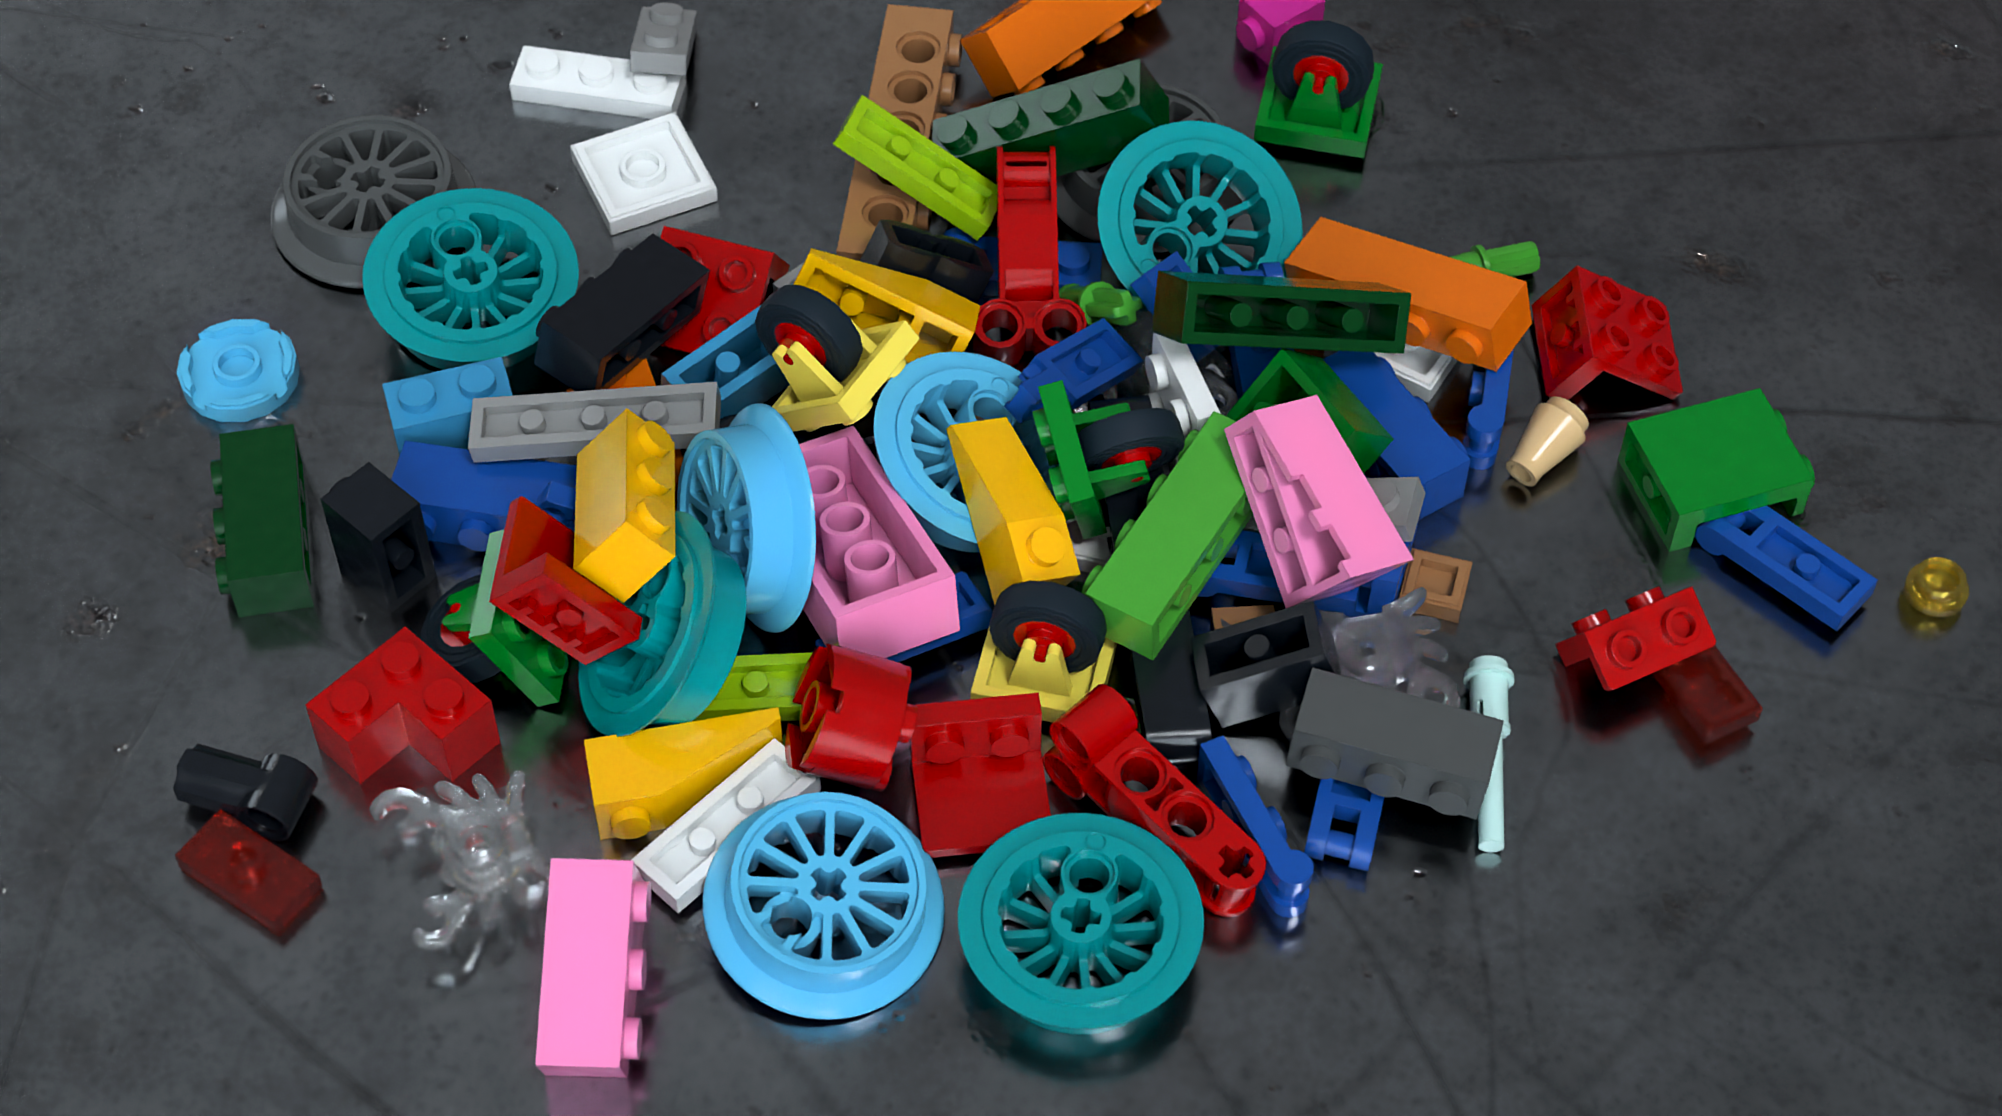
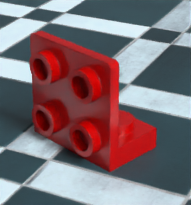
M663 226L661 239L708 268L710 272L700 313L660 346L688 354L692 353L762 305L768 285L786 275L790 265L773 252Z
M1577 265L1531 305L1546 396L1550 398L1557 396L1569 400L1603 371L1672 400L1683 393L1678 368L1679 362L1675 353L1669 322V313L1666 306L1657 298L1646 296L1615 282L1610 277L1598 275Z
M520 496L511 501L509 505L489 602L584 665L639 639L642 617L573 569L574 531L525 497Z
M1039 693L916 704L918 716L915 730L909 740V749L922 848L931 858L984 853L993 843L1011 830L1036 819L1051 816L1041 754L1042 711Z

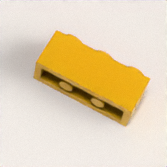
M628 408L577 454L573 564L575 571L622 603L628 600L676 557L675 442L672 441L667 431L654 421H644Z

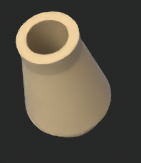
M1554 396L1549 398L1546 403L1537 404L1513 455L1506 462V469L1509 474L1526 486H1535L1544 474L1585 442L1584 432L1589 426L1585 414L1575 404L1562 397Z

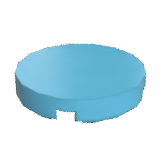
M231 319L209 326L198 334L199 341L194 343L190 350L187 344L179 356L177 376L187 404L201 416L219 422H247L266 416L286 403L298 385L300 366L290 337L283 331L280 334L278 331L270 329L269 323L257 319Z

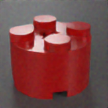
M826 643L827 648L819 646L810 656L795 691L793 703L801 704L802 708L800 726L791 723L787 725L785 738L787 765L792 769L800 770L810 775L882 792L886 788L891 776L892 757L897 743H907L911 739L917 722V706L907 703L912 676L911 667L893 660Z

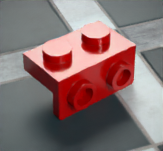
M1657 586L1625 600L1629 610L1626 614L1611 620L1607 609H1604L1571 623L1576 635L1556 643L1555 646L1565 667L1590 658L1605 691H1612L1715 646L1716 638L1692 586L1664 597L1660 586Z

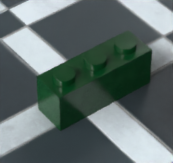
M294 424L219 434L221 459L211 460L210 469L215 495L223 497V507L213 508V523L218 545L225 544L226 554L225 557L215 559L216 577L220 594H231L239 618L314 607L305 469Z

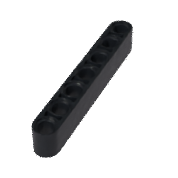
M1149 395L1088 401L1087 411L1121 403H1129L1131 411L1152 408ZM1163 466L1148 472L1150 482L1101 500L1105 526L1110 527L1111 537H1107V543L1111 555L1114 553L1116 539L1124 524L1129 519L1136 521L1146 508L1148 494L1152 485L1161 474H1164ZM1189 609L1154 660H1150L1125 647L1139 733L1173 765L1198 762L1200 744L1212 740L1207 704L1199 689L1190 637H1193L1194 633Z

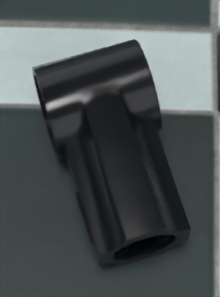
M197 744L192 749L187 748L177 765V775L173 790L178 801L234 816L246 829L268 840L285 841L291 836L318 785V778L314 771L306 764L284 754H268L263 761H258Z

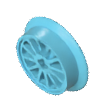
M953 351L939 352L915 359L906 364L896 377L889 379L880 394L874 413L873 431L876 459L883 468L889 482L898 495L904 499L930 539L937 544L958 551L980 552L946 430L950 425L978 421L975 416L985 420L1007 417L1056 500L1048 469L1059 466V464L1049 466L1034 418L1020 424L1004 407L1019 390L1018 386L1023 383L1018 377L1021 372L990 357ZM948 408L957 410L954 417L951 416ZM919 414H926L930 423L923 419ZM936 483H941L943 488H939ZM950 494H956L957 500L951 497Z
M754 403L743 408L734 417L729 427L705 430L698 433L692 439L685 452L680 469L677 511L688 513L696 518L708 533L712 547L727 553L739 565L746 586V617L761 630L778 633L785 631L795 623L808 598L816 553L815 508L807 466L792 429L782 415L767 404Z
M836 792L808 793L782 799L761 808L744 819L730 832L714 855L706 875L702 899L704 924L710 945L717 959L731 978L760 1002L787 1014L810 1019L830 1020L855 1017L877 1010L896 1000L909 990L928 968L937 951L944 927L945 905L941 880L931 856L923 850L921 841L900 820L880 806L857 796ZM819 833L823 835L822 856H818L805 834ZM834 834L853 838L841 857H837L834 854ZM790 842L802 863L774 846ZM864 847L866 849H873L879 854L862 864L852 866ZM761 862L787 878L750 876V873L755 871ZM890 870L893 878L899 881V883L866 882ZM815 890L825 897L820 901L814 897ZM832 891L838 894L837 901L828 894ZM750 897H773L765 904L761 912L754 913L749 902ZM868 902L901 904V915L903 918L897 920ZM790 917L799 920L806 927L807 933L803 937L802 933L789 935L787 939H783L773 931L771 925L780 918ZM854 918L887 936L888 939L876 948L870 947ZM842 931L856 957L838 961L833 960L832 934ZM821 939L820 959L808 958L818 940Z

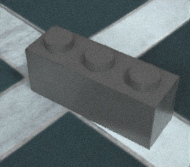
M1312 667L1285 766L1303 770L1314 778L1335 779L1367 788L1378 796L1399 797L1427 805L1442 814L1462 815L1477 819L1490 782L1504 720Z

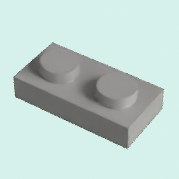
M657 3L651 7L642 6L630 50V72L686 76L696 34L697 10H684L683 7L674 3Z

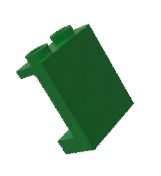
M1761 388L1628 422L1618 456L1622 469L1668 552L1690 547L1698 524L1779 502L1782 503L1790 517L1803 514L1811 489L1815 483L1811 462L1804 454L1798 452L1787 433V426L1783 415L1779 410L1771 407Z

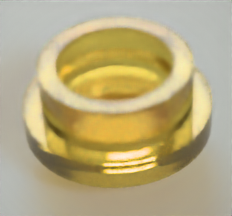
M1932 557L1917 564L1909 571L1904 583V592L1910 604L1918 611L1933 617H1948L1958 613L1964 607L1969 596V586L1965 572L1957 563L1947 558Z

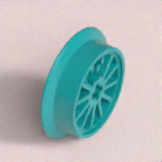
M1191 120L1178 121L1158 126L1141 134L1130 142L1113 161L1105 176L1099 195L1097 211L1098 230L1104 254L1116 277L1133 296L1138 295L1130 284L1159 264L1153 254L1154 243H1159L1158 246L1166 248L1171 254L1177 251L1193 273H1198L1199 264L1203 273L1218 274L1219 266L1216 260L1224 266L1238 265L1241 271L1256 270L1260 263L1278 261L1282 266L1284 278H1287L1284 262L1301 242L1303 236L1302 217L1297 196L1281 166L1257 142L1241 132L1217 123ZM1169 170H1185V200ZM1200 171L1210 174L1218 180L1209 197L1200 196ZM1148 178L1155 180L1167 205L1143 188ZM1229 186L1239 196L1242 203L1224 211L1217 201L1225 188ZM1134 204L1159 221L1135 219L1136 210L1134 209ZM1243 214H1249L1254 231L1227 228L1228 221ZM1194 222L1198 223L1203 231L1196 235H1193L1187 228ZM1135 234L1148 236L1139 244ZM1224 244L1252 246L1254 248L1252 262H1249Z
M464 188L425 197L410 204L393 216L380 229L368 249L363 266L362 283L367 305L379 325L393 339L405 346L420 360L445 370L502 357L504 366L507 368L526 359L537 350L539 337L536 336V327L544 313L552 306L557 305L560 307L575 295L579 279V263L573 242L566 230L549 212L539 205L505 191ZM483 244L492 245L488 253L484 252ZM456 247H464L466 253L452 255L446 252ZM508 252H514L519 255L500 266ZM432 258L434 268L424 265L423 263L426 260ZM533 271L539 275L538 277L522 278ZM409 282H415L417 284L425 286L406 288ZM532 299L531 303L523 300ZM426 308V309L420 311L419 313H417L416 310H415V309ZM487 321L491 327L481 328V322ZM466 323L472 324L470 329H462Z
M675 511L676 557L628 600L622 603L642 617L639 639L587 665L579 662V691L584 712L592 726L604 735L616 734V737H624L634 734L648 725L662 727L693 721L716 697L735 661L746 618V586L744 577L737 562L727 553L712 547L704 526L688 513Z
M1066 813L1047 816L1025 823L999 838L982 854L971 869L961 892L958 907V931L964 955L972 971L989 993L1002 1004L1039 1027L1065 1034L1089 1035L1111 1031L1129 1024L1156 1009L1179 989L1194 967L1200 953L1204 933V911L1201 896L1190 871L1178 855L1158 837L1137 825L1118 818L1091 813ZM1060 876L1059 892L1056 894L1046 880ZM1093 878L1103 883V889L1094 893H1085L1079 891L1076 887H1078L1079 879ZM1118 885L1125 887L1133 894L1118 902ZM1026 891H1032L1048 912L1022 902L1018 898ZM1144 910H1148L1155 920L1152 922L1124 923ZM1009 919L1031 929L1005 931L1003 921ZM1076 927H1084L1085 933H1076ZM1155 944L1151 955L1128 946ZM1021 952H1035L1034 954L1030 955L1029 957L1025 958L1020 962H1018V958L1014 954ZM1112 963L1133 972L1128 973L1123 978ZM1057 964L1049 980L1044 977H1035ZM1089 971H1095L1106 986L1101 988L1091 986ZM1070 972L1078 974L1079 989L1062 987Z

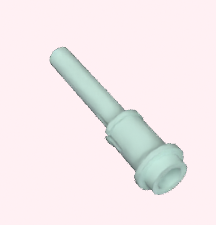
M1485 655L1474 658L1469 663V668L1463 675V684L1470 690V711L1504 720L1490 782L1478 814V848L1481 851L1493 853L1503 850L1505 846L1503 739L1507 738L1511 731L1508 690L1514 685V673L1508 668V663L1503 658Z

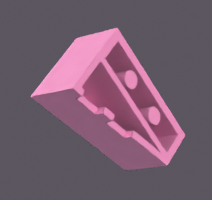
M1318 395L1255 410L1224 429L1285 608L1348 592L1414 560Z
M551 858L535 1065L544 1075L628 1078L629 1060L640 1059L642 1019L634 1017L637 990L643 991L646 983L647 955L646 949H642L644 923L649 922L651 884L650 881L643 880L634 861Z

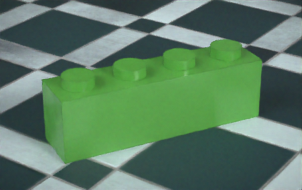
M1213 411L1200 431L1194 429L1187 435L1184 440L1183 451L1179 452L1178 462L1169 475L1161 474L1155 480L1148 494L1146 508L1136 521L1129 519L1124 524L1116 539L1114 553L1104 567L1097 565L1093 568L1082 589V594L1092 599L1104 614L1107 625L1105 637L1150 660L1156 658L1253 516L1224 432L1226 427L1236 421Z

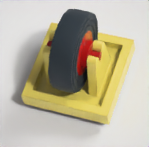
M784 285L770 294L758 310L755 320L759 339L767 352L774 358L790 384L773 404L772 408L782 415L793 432L800 430L812 432L823 426L840 423L848 426L862 419L873 406L871 398L884 383L888 382L891 377H896L906 366L905 356L920 339L906 320L860 329L835 302L818 291L801 285Z
M1031 580L1013 584L1002 591L991 616L989 629L970 692V699L1039 693L1042 721L1051 723L1056 721L1097 685L1108 684L1118 643L1105 637L1107 625L1102 610L1092 599L1074 588L1054 582Z

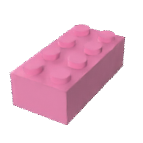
M854 425L799 444L810 478L816 521L814 572L803 610L825 646L826 643L835 646L839 645L887 658L960 631L955 574L904 499L895 491L886 477L883 468Z

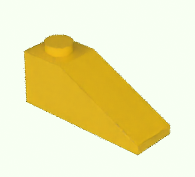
M813 248L810 249L793 285H801L818 291L835 302L860 329L906 320L920 338L904 358L908 363L920 357L939 352H964L975 332L980 305L927 279Z
M1002 417L950 425L946 430L994 606L1000 593L1013 584L1032 580L1054 582L1066 586L1081 575L1064 514L1008 418Z
M779 707L645 729L624 737H616L615 734L585 739V752L600 840L616 837L620 839H635L644 836L648 832L668 828L775 738L783 745Z

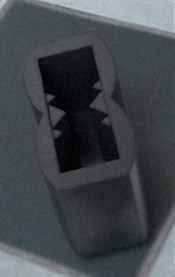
M879 220L860 259L861 262L927 279L976 304L979 302L994 273L985 251L980 247L958 238L932 235L915 226L894 220Z

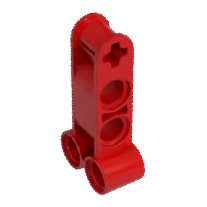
M997 146L998 299L989 300L980 306L973 334L974 354L996 359L1011 367L1021 360L1024 351H1033L1035 356L1059 343V341H1054L1046 336L1045 331L1048 329L1063 327L1072 334H1075L1086 328L1087 325L1085 313L1078 304L1069 299L1059 298L1055 146H1049V151L1003 152V146ZM1001 327L1011 331L1014 336L1008 341L997 342L988 338L985 333L992 328Z
M1097 685L1051 724L1050 735L1055 746L1042 757L1046 773L1058 789L1074 800H1081L1087 795L1108 816L1137 825L1168 845L1190 871L1197 885L1204 908L1222 917H1234L1244 913L1254 902L1256 886L1265 874L1266 860L1264 852L1251 837L1136 731L1138 720L1126 699L1108 685ZM1123 782H1140L1143 785H1145L1149 789V791H1132L1131 789L1126 787ZM1170 826H1187L1197 836H1180L1173 832ZM1248 853L1250 859L1247 864V867L1245 868L1242 864L1244 862L1246 854ZM1217 884L1220 888L1216 899H1214L1212 894Z

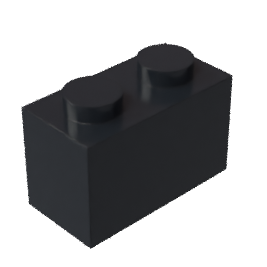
M370 462L366 463L351 476L340 479L320 499L341 574L389 614L393 613L437 578L420 503Z
M1313 600L1190 637L1200 692L1223 728L1301 705L1312 667L1341 675L1334 638Z

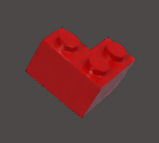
M406 626L305 704L318 747L359 784L363 783L409 745L453 782L501 743L491 699Z

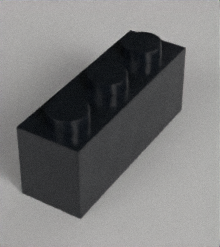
M652 233L635 248H625L617 256L612 266L597 278L595 276L587 278L581 284L576 294L560 307L557 305L552 306L544 313L536 327V336L539 339L534 364L574 391L609 389L700 313L710 270Z

